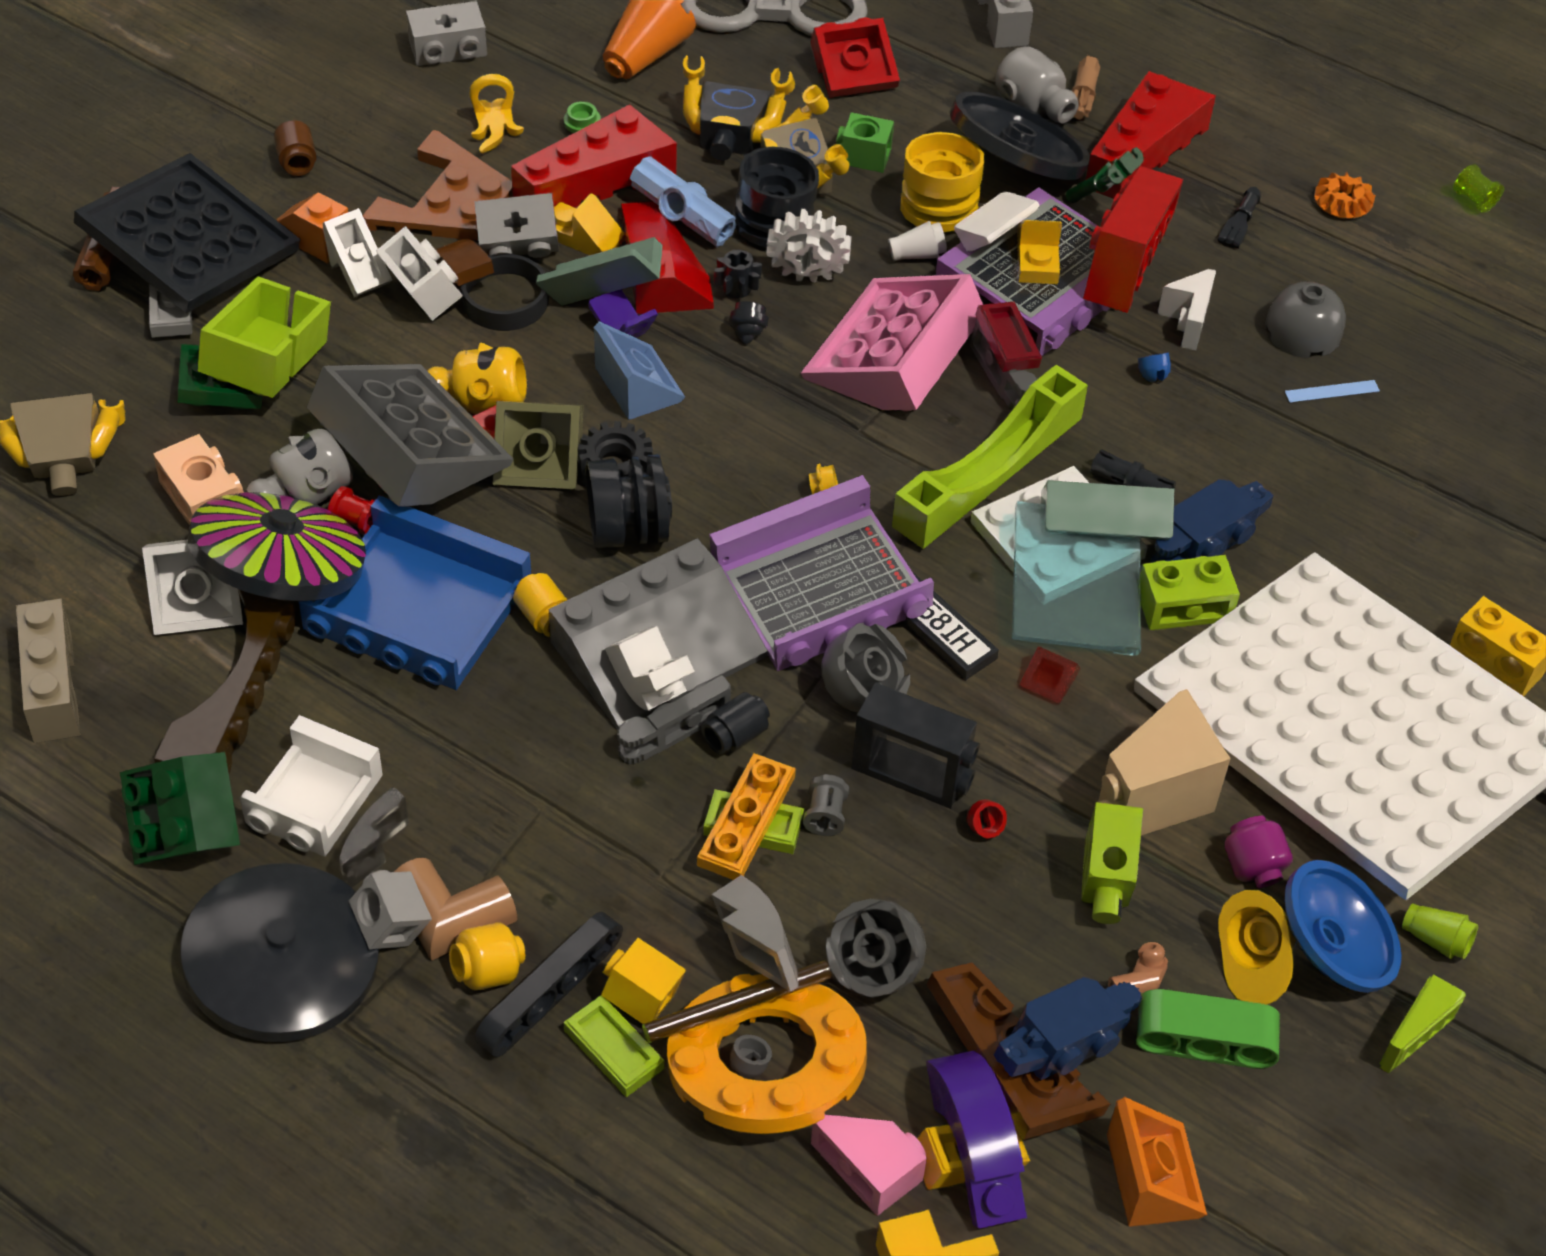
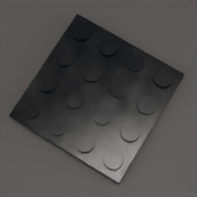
M191 153L75 210L73 221L74 224L185 313L190 312L297 252L300 244V238Z

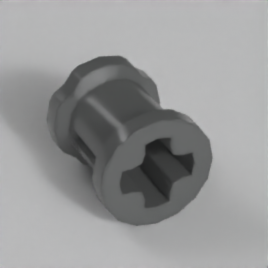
M826 774L813 777L809 782L808 792L812 796L810 809L804 813L803 824L807 830L817 835L833 836L839 834L844 829L845 818L841 812L843 802L849 795V785L842 778ZM829 789H832V790H833V792L831 793V795L828 794V793H829ZM822 816H824V821H823V822L820 821V819L822 818Z

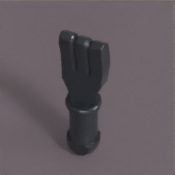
M1250 187L1244 192L1243 200L1239 207L1235 209L1234 216L1228 219L1218 237V241L1240 248L1247 233V222L1251 220L1252 212L1256 204L1261 200V192L1257 187Z

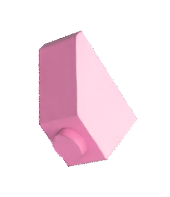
M825 1115V1119L813 1124L812 1146L877 1216L923 1181L927 1160L925 1150L914 1135L908 1132L904 1134L893 1121Z

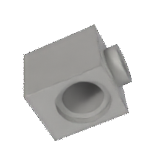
M376 871L363 880L362 886L349 900L369 949L409 946L432 920L411 871Z

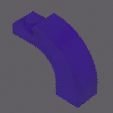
M975 1051L927 1060L926 1064L934 1110L942 1114L949 1123L959 1150L972 1224L980 1229L1027 1218L1020 1172H1024L1020 1146L1005 1096L991 1067Z

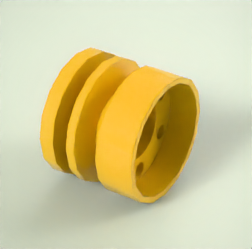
M945 132L923 134L909 143L905 150L904 180L902 182L900 207L901 212L908 221L915 226L928 221L931 224L940 222L943 232L955 231L954 227L956 224L978 210L984 165V153L978 144L967 137Z

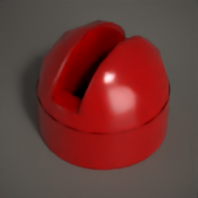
M984 799L970 806L967 811L966 821L975 834L984 838H993L1004 830L1007 823V814L999 803ZM980 812L982 813L983 820L987 825V827L982 828L979 814Z

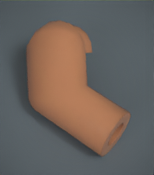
M1156 942L1143 944L1138 951L1140 958L1137 960L1133 972L1110 977L1108 980L1109 987L1115 984L1118 985L1119 982H1130L1131 985L1135 984V987L1139 988V992L1142 993L1158 989L1168 968V960L1164 957L1165 950L1163 946Z

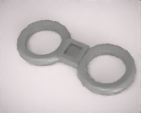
M685 0L681 4L687 14L690 10L693 12L697 27L716 33L737 32L748 28L757 20L790 22L796 30L812 37L814 27L825 24L824 22L814 21L806 17L800 11V7L809 0H745L748 3V7L743 12L728 17H717L702 12L696 6L697 0ZM840 0L852 9V14L846 19L834 23H849L866 17L868 10L865 0Z

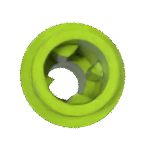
M1412 903L1404 917L1402 929L1410 932L1413 936L1449 959H1452L1454 956L1465 959L1475 941L1478 924L1469 921V915Z

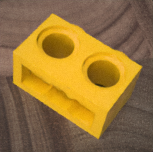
M1485 596L1459 620L1450 646L1524 697L1543 677L1546 671V636Z

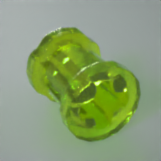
M1473 164L1467 166L1457 176L1453 190L1459 195L1465 194L1473 200L1479 211L1487 212L1502 197L1504 186L1498 181L1492 182L1481 174V168Z

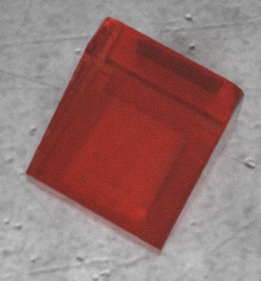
M1038 646L1019 686L1060 704L1081 668L1078 663Z

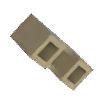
M62 598L16 605L23 711L33 741L37 743L79 736L78 703L70 666H74L72 633Z

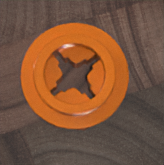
M1347 172L1343 176L1331 173L1328 178H1320L1314 192L1315 201L1321 209L1341 218H1357L1367 214L1372 209L1375 195L1372 193V185L1362 183V177H1349Z

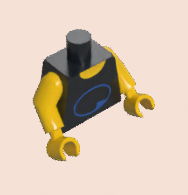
M687 55L683 60V72L688 79V85H684L683 115L692 132L700 135V146L703 149H709L710 154L720 161L728 160L732 153L741 155L751 153L757 143H761V133L764 130L775 128L781 124L787 103L784 97L795 88L792 72L789 73L787 82L779 84L780 70L779 68L773 70L771 74V82L775 89L773 97L772 91L703 81L701 86L699 85V80L705 73V61L701 56L700 68L691 70L688 68Z

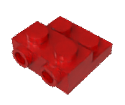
M864 17L854 22L842 24L829 22L819 27H814L810 43L818 73H823L829 98L898 88L900 78L883 18L870 19Z

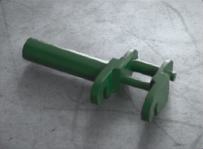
M1135 147L1131 150V153L1129 151L1125 152L1121 157L1113 160L1112 164L1110 162L1106 163L1097 174L1067 190L1066 197L1068 201L1076 203L1095 191L1104 193L1113 184L1118 185L1143 163L1144 157L1141 150Z

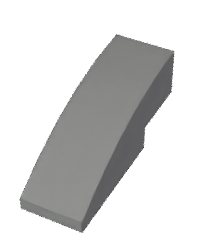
M742 875L711 894L724 931L728 934L736 959L773 980L791 992L798 987V975L792 951L779 914L767 895L757 885Z

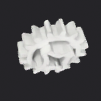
M801 209L800 216L795 217L791 212H787L785 221L780 219L774 221V229H769L766 254L772 257L771 265L773 267L783 266L782 275L787 276L790 273H795L796 281H801L804 276H809L812 282H816L819 275L830 280L832 271L841 274L843 272V265L849 263L851 236L846 235L847 227L845 225L835 226V216L825 220L822 218V211L817 210L814 216H808L806 209Z

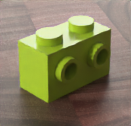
M1226 555L1199 556L1192 559L1156 561L1143 564L1137 587V594L1149 630L1213 624L1236 609L1240 596Z

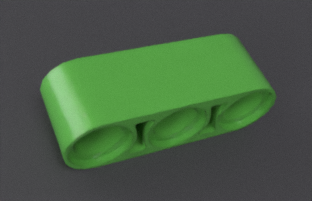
M1165 989L1148 990L1141 994L1142 999L1138 1007L1136 1041L1137 1045L1147 1052L1260 1069L1276 1065L1279 1061L1280 1013L1272 1006Z

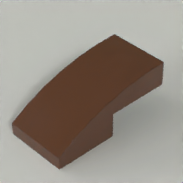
M464 238L435 249L440 255V258L435 262L439 264L444 260L459 278L455 281L458 286L494 273L490 257L477 243L469 238Z

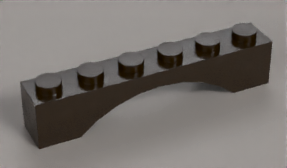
M238 589L242 613L247 622L246 640L240 658L228 679L209 699L192 712L171 722L154 757L155 763L181 756L225 752L228 773L230 774L233 752L237 744H243L246 739L249 727L248 719L253 709H258L261 706L264 697V684L269 674L274 675L278 668L280 649L284 640L289 641L293 635L295 616L299 610V601L267 598Z

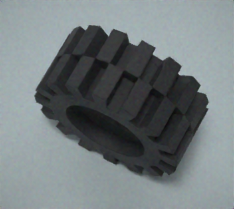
M614 421V427H608L607 422L600 423V431L593 426L588 429V436L583 434L580 439L581 444H578L579 476L582 477V483L587 487L586 461L602 460L614 455L624 456L629 459L626 462L617 463L621 477L628 476L630 457L633 456L639 457L642 475L647 474V455H653L650 437L646 438V432L641 428L635 432V425L628 423L626 428H622L621 421Z

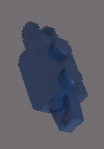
M1218 479L1174 506L1173 536L1169 540L1156 539L1154 547L1157 552L1152 555L1151 563L1156 561L1192 559L1199 556H1220L1225 550L1236 543H1245L1256 530V519L1271 507L1274 495L1257 481L1238 488L1231 481Z
M1086 977L1078 979L1026 1003L1016 1027L1013 1028L1009 1037L999 1043L994 1057L1004 1066L1005 1071L1011 1077L1032 1071L1040 1081L1058 1072L1066 1075L1076 1069L1083 1060L1093 1055L1101 1058L1118 1045L1120 1041L1118 1034L1130 1022L1132 1017L1130 1015L1131 1010L1138 1008L1142 999V992H1139V988H1136L1135 984L1131 985L1130 982H1119L1118 985L1115 984L1104 989L1096 980Z

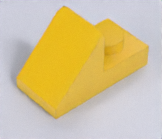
M592 193L588 195L578 208L559 202L554 208L558 243L587 255H593L617 248L625 240L623 230Z
M1022 220L1018 223L1019 282L1058 284L1060 275L1059 241L1062 222Z

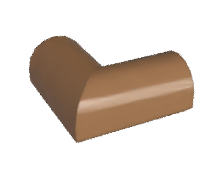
M427 858L410 860L394 871H411L432 920L417 937L431 961L449 953L451 945L456 943L458 935L464 929L498 922L507 926L518 921L512 896L498 875L451 896L433 864Z

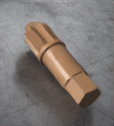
M1086 56L1079 62L1075 85L1071 90L1075 93L1079 102L1077 112L1074 115L1076 119H1082L1084 116L1088 118L1089 111L1092 110L1093 101L1095 100V88L1100 65L1098 59Z

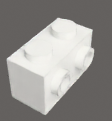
M406 226L376 250V253L432 321L463 296L453 284L459 279L444 260L437 264L435 261L440 258L437 251L427 239L419 243Z

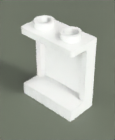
M299 715L290 727L293 745L257 794L245 790L240 797L245 822L253 830L261 834L271 833L287 840L290 845L300 851L307 852L310 850L325 857L382 777L380 753L377 747Z

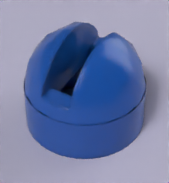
M1169 352L1137 358L1142 377L1151 383H1155L1157 377L1160 381H1163L1170 373L1171 362Z

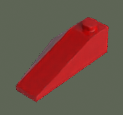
M655 202L622 203L621 212L626 245L655 237L663 245L660 279L632 286L636 313L644 314L653 309L657 313L714 309L709 275L674 223L662 215L659 205Z

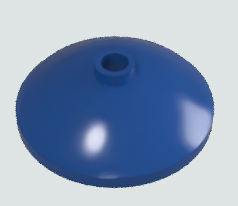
M1314 860L1307 862L1291 874L1285 888L1286 917L1298 946L1308 960L1327 978L1354 991L1375 992L1390 984L1400 970L1401 946L1394 923L1375 893L1355 874L1340 865L1328 861Z

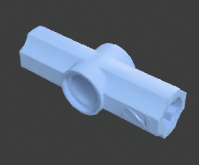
M652 157L643 158L634 167L630 176L632 180L631 186L658 204L662 215L666 219L671 221L680 220L716 247L723 245L732 236L737 225L735 223L736 217L709 199L705 189L700 184L685 182Z

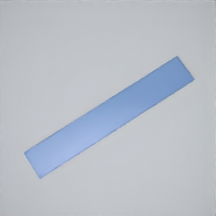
M1375 380L1288 390L1285 393L1289 402L1379 392L1380 390Z

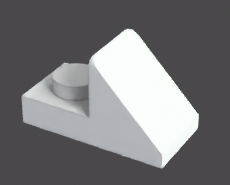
M360 209L323 222L322 225L331 267L340 266L354 297L389 284L392 281L384 261L376 253L378 248Z
M1207 269L1169 283L1162 290L1158 313L1162 316L1179 319L1177 330L1184 331L1182 348L1195 351L1197 349L1214 283L1215 270Z

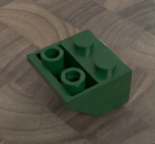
M225 752L181 756L120 772L122 797L125 803L129 842L132 847L134 865L206 853L240 845Z

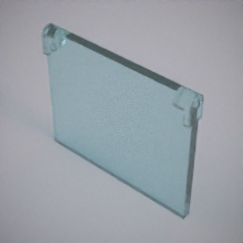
M1017 501L1015 504L1012 639L1113 651L1114 654H1140V538L1047 532L1045 530V504Z

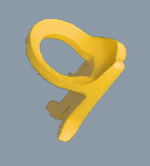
M488 74L476 79L470 87L469 97L475 110L479 127L471 133V136L476 140H482L485 138L487 130L491 133V136L479 148L480 153H485L501 144L505 128L510 135L518 136L523 133L524 127L513 123L511 108L514 89L512 83L506 77L499 74ZM490 85H498L506 91L504 99L498 98L492 102L479 101L478 94L481 89Z

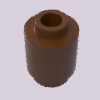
M296 120L280 124L274 132V141L281 167L294 176L309 173L316 162V151L310 128L305 123Z

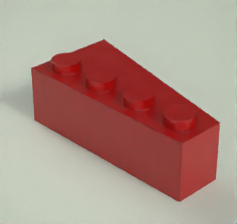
M1149 71L1091 152L1086 179L1097 174L1106 163L1110 162L1112 164L1113 160L1118 159L1125 152L1129 151L1131 153V150L1135 147L1139 148L1143 153L1144 159L1140 166L1149 169L1162 167L1168 162L1169 155L1177 149L1182 151L1190 144L1192 137L1196 134L1202 135L1209 129L1216 95ZM1138 168L1128 178H1133ZM1124 181L1118 185L1113 184L1104 193L1095 192L1114 199L1117 193H1121Z
M629 104L512 165L513 197L552 193L554 208L559 202L578 208L581 201L585 200L591 193L600 201L613 197V191L632 185L630 176L633 169L645 157H652L677 175V142Z
M1139 166L1133 178L1127 177L1125 179L1121 193H1117L1114 197L1111 210L1107 209L1105 211L1101 225L1096 226L1092 234L1089 248L1095 250L1083 299L1128 313L1132 305L1134 291L1138 292L1146 267L1150 266L1158 243H1161L1175 213L1184 179Z

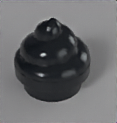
M748 301L737 302L735 309L730 312L729 324L743 344H748L754 340V337L761 335L763 330L767 328L769 321L768 316H766L765 306Z

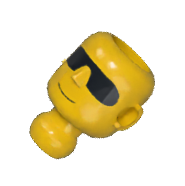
M479 343L478 349L458 352L454 358L452 370L439 366L427 370L470 414H479L495 406L496 401L524 402L526 398L527 379L524 362L521 355L511 347H491L484 343Z

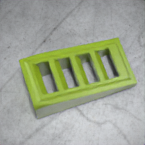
M1435 975L1429 977L1389 1043L1380 1062V1069L1390 1073L1450 1023L1457 1014L1466 994Z

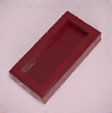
M1015 301L978 305L975 316L1001 371L1039 368L1042 356Z

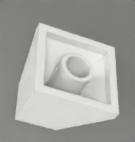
M188 540L147 544L142 548L154 635L243 624L238 589L220 581L204 570L192 556L188 547Z

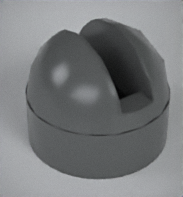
M742 1035L735 1040L730 1052V1067L745 1079L759 1077L767 1069L772 1057L771 1047L758 1036ZM753 1056L757 1059L756 1061H751Z

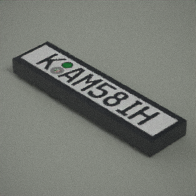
M913 572L919 582L923 581ZM934 590L933 606L926 608L927 611L917 618L906 616V620L901 621L965 681L998 659L999 649Z

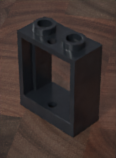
M875 682L857 714L851 769L951 809L959 793L967 795L975 777L976 770L971 769L980 748V743L974 741L977 722ZM887 735L948 758L947 763L887 740Z

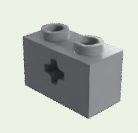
M477 1L406 11L409 42L416 66L487 56L485 25Z
M552 193L474 201L479 246L488 256L513 254L529 255L530 257L538 258L545 257L551 252L559 251ZM521 227V232L514 233V228Z

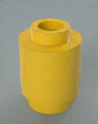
M545 573L527 575L520 580L513 595L515 604L535 630L550 637L548 609L566 601L567 598L549 575Z

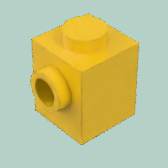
M637 938L626 953L618 949L607 963L603 974L609 978L601 996L644 1024L657 1019L669 1004L681 983L686 969L640 938Z

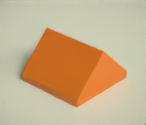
M1123 1097L1118 1100L1111 1118L1107 1138L1129 1227L1193 1220L1206 1216L1207 1212L1184 1124L1129 1098Z

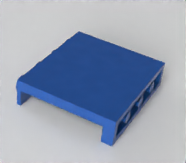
M379 495L371 505L373 525L362 538L366 549V557L361 577L353 587L339 595L315 600V602L311 600L299 601L303 629L317 638H326L344 645L354 653H364L384 661L394 669H404L419 675L434 685L441 684L457 690L515 606L513 595L521 579L531 574L530 553L417 509L398 506L390 499Z

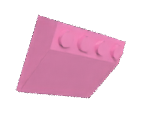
M971 275L874 278L801 372L803 378L881 410H916L974 331L977 320L975 316L978 305H983Z

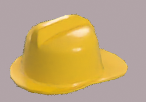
M1244 890L1232 895L1223 905L1218 919L1224 974L1229 989L1237 999L1268 1005L1277 1001L1289 986L1293 972L1292 951L1296 940L1290 930L1286 913L1272 896L1259 890Z

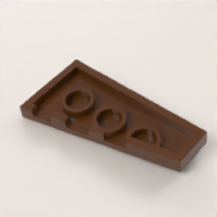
M972 962L931 973L926 985L968 1052L975 1051L980 1054L991 1067L1005 1096L1014 1126L1023 1140L1105 1115L1110 1103L1099 1092L1092 1095L1078 1080L1081 1073L1077 1069L1066 1075L1058 1072L1041 1081L1033 1071L1011 1077L1005 1071L1004 1066L994 1057V1053L999 1043L1011 1035L1019 1019L1011 1012L1014 1005Z

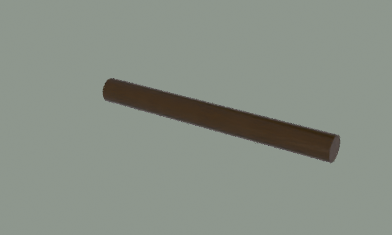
M823 960L797 969L798 987L791 992L831 979L828 963ZM769 979L642 1024L643 1032L648 1043L791 992Z

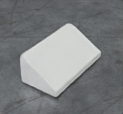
M1003 192L956 224L954 230L966 251L971 252L992 243L1038 210L1040 205L1036 200Z

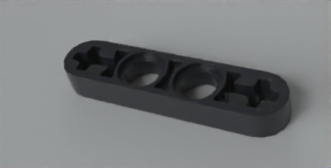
M598 912L592 916L484 1018L476 1031L475 1041L494 1057L504 1055L612 952L622 936V925L605 912Z

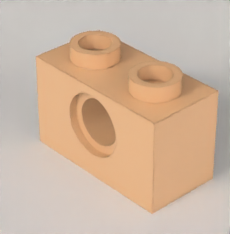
M200 434L153 453L159 482L189 525L195 511L204 503L220 496L244 493L235 473L228 474L226 472L223 459L215 446L209 448Z

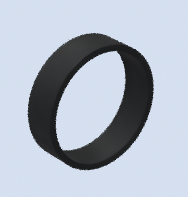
M498 254L489 256L492 260L494 273L461 285L465 313L476 324L491 330L511 331L527 327L539 320L548 306V294L543 289H541L540 295L529 305L509 311L487 309L475 303L469 297L470 290L478 282L494 275L514 274L528 278L536 283L537 276L544 274V270L534 261L519 255Z

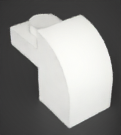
M657 626L643 629L605 648L624 689L633 701L644 710H650L686 692L687 690L681 678L695 672L687 655L677 658L671 657Z

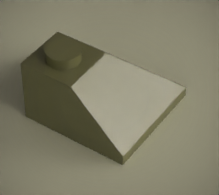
M496 401L495 440L513 458L511 466L493 474V485L577 489L579 473L578 444H581L580 439L583 432L584 405Z

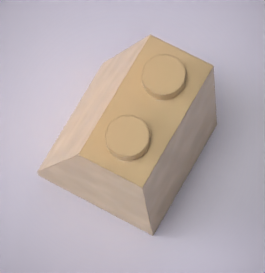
M1188 689L1179 691L1109 755L1105 775L1102 777V788L1098 802L1143 808L1141 835L1215 812L1230 757Z

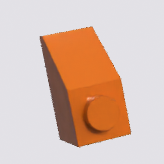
M318 192L292 206L277 221L300 238L299 249L328 264L330 260L322 224L325 221L348 213V207Z

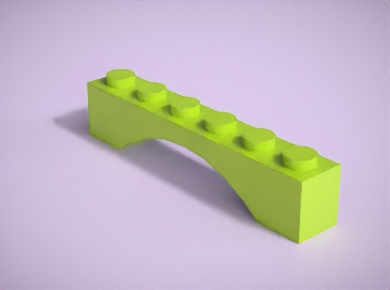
M1056 364L1029 386L1008 417L974 451L946 468L921 472L895 494L892 527L922 549L926 548L1082 419L1088 385Z

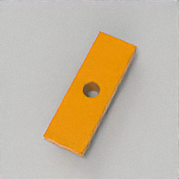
M753 753L697 856V866L732 880L741 875L744 876L795 779L796 768Z

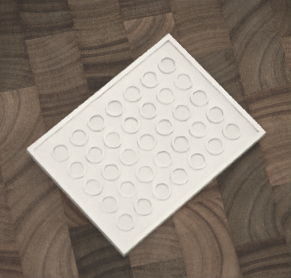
M1315 552L1135 679L1134 692L1158 710L1179 691L1188 689L1230 757V766L1405 901L1546 788V712Z

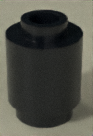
M742 692L708 715L707 722L701 726L703 737L716 753L721 755L727 751L733 753L768 729L769 709L760 697Z

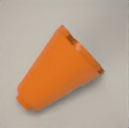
M630 0L603 53L606 70L616 78L629 79L688 39L695 30L696 22L693 12L690 10L687 14L681 6L685 0Z

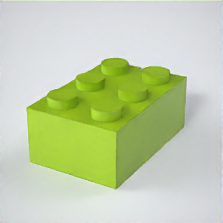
M258 276L201 329L198 372L212 376L218 381L229 382L251 390L257 395L273 398L289 382V377H293L327 342L331 302L298 290L294 294L291 327H288L291 288Z

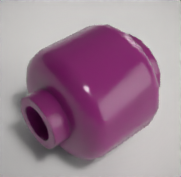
M1261 815L1244 819L1230 827L1231 834L1226 838L1224 848L1235 877L1242 882H1255L1257 888L1268 887L1282 881L1284 878L1281 872L1291 865L1293 855L1280 824L1274 821H1266L1265 816Z

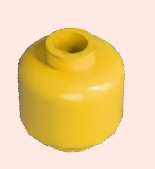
M499 922L464 929L458 935L456 943L450 947L449 961L451 970L456 980L464 982L471 990H482L512 983L518 975L520 964H523L525 961L523 941L518 935L514 936L509 927Z

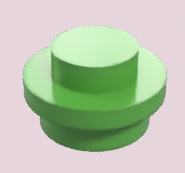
M576 102L568 107L564 115V125L568 131L575 133L597 122L601 117L593 104Z

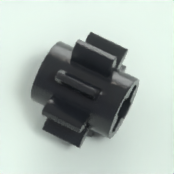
M732 250L724 258H717V269H714V285H723L724 295L729 297H746L751 293V290L758 291L762 264L753 263L751 253L744 250Z

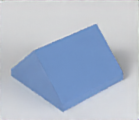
M600 321L595 325V368L628 420L680 403L685 398L652 345Z

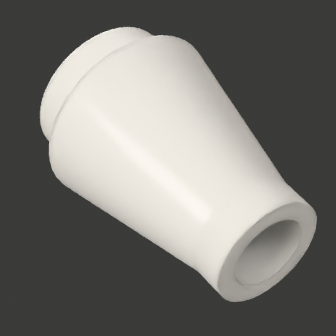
M928 221L897 237L888 239L893 261L938 258L939 254L947 252L946 240L940 222L931 224Z

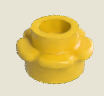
M817 464L816 472L809 474L812 494L838 485L833 465L822 467L821 464Z

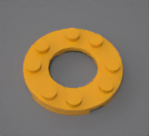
M762 974L737 975L732 980L721 983L700 994L684 1009L769 980V978ZM817 983L669 1036L667 1059L670 1079L675 1091L684 1103L688 1100L704 1112L705 1120L734 1131L757 1134L781 1133L804 1128L825 1119L826 1110L836 1105L842 1099L847 1102L858 1089L864 1077L867 1062L864 1026L859 1015L847 1000L832 989ZM763 1016L782 1017L784 1022H789L790 1019L798 1023L804 1033L813 1036L816 1046L812 1059L801 1071L784 1079L771 1081L745 1079L729 1071L720 1060L718 1049L722 1038L733 1034L739 1028L741 1022L750 1019V1023H755L757 1017Z

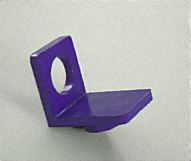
M622 289L602 294L591 299L588 303V307L598 322L600 321L635 338L645 334L658 316L655 309L638 316Z

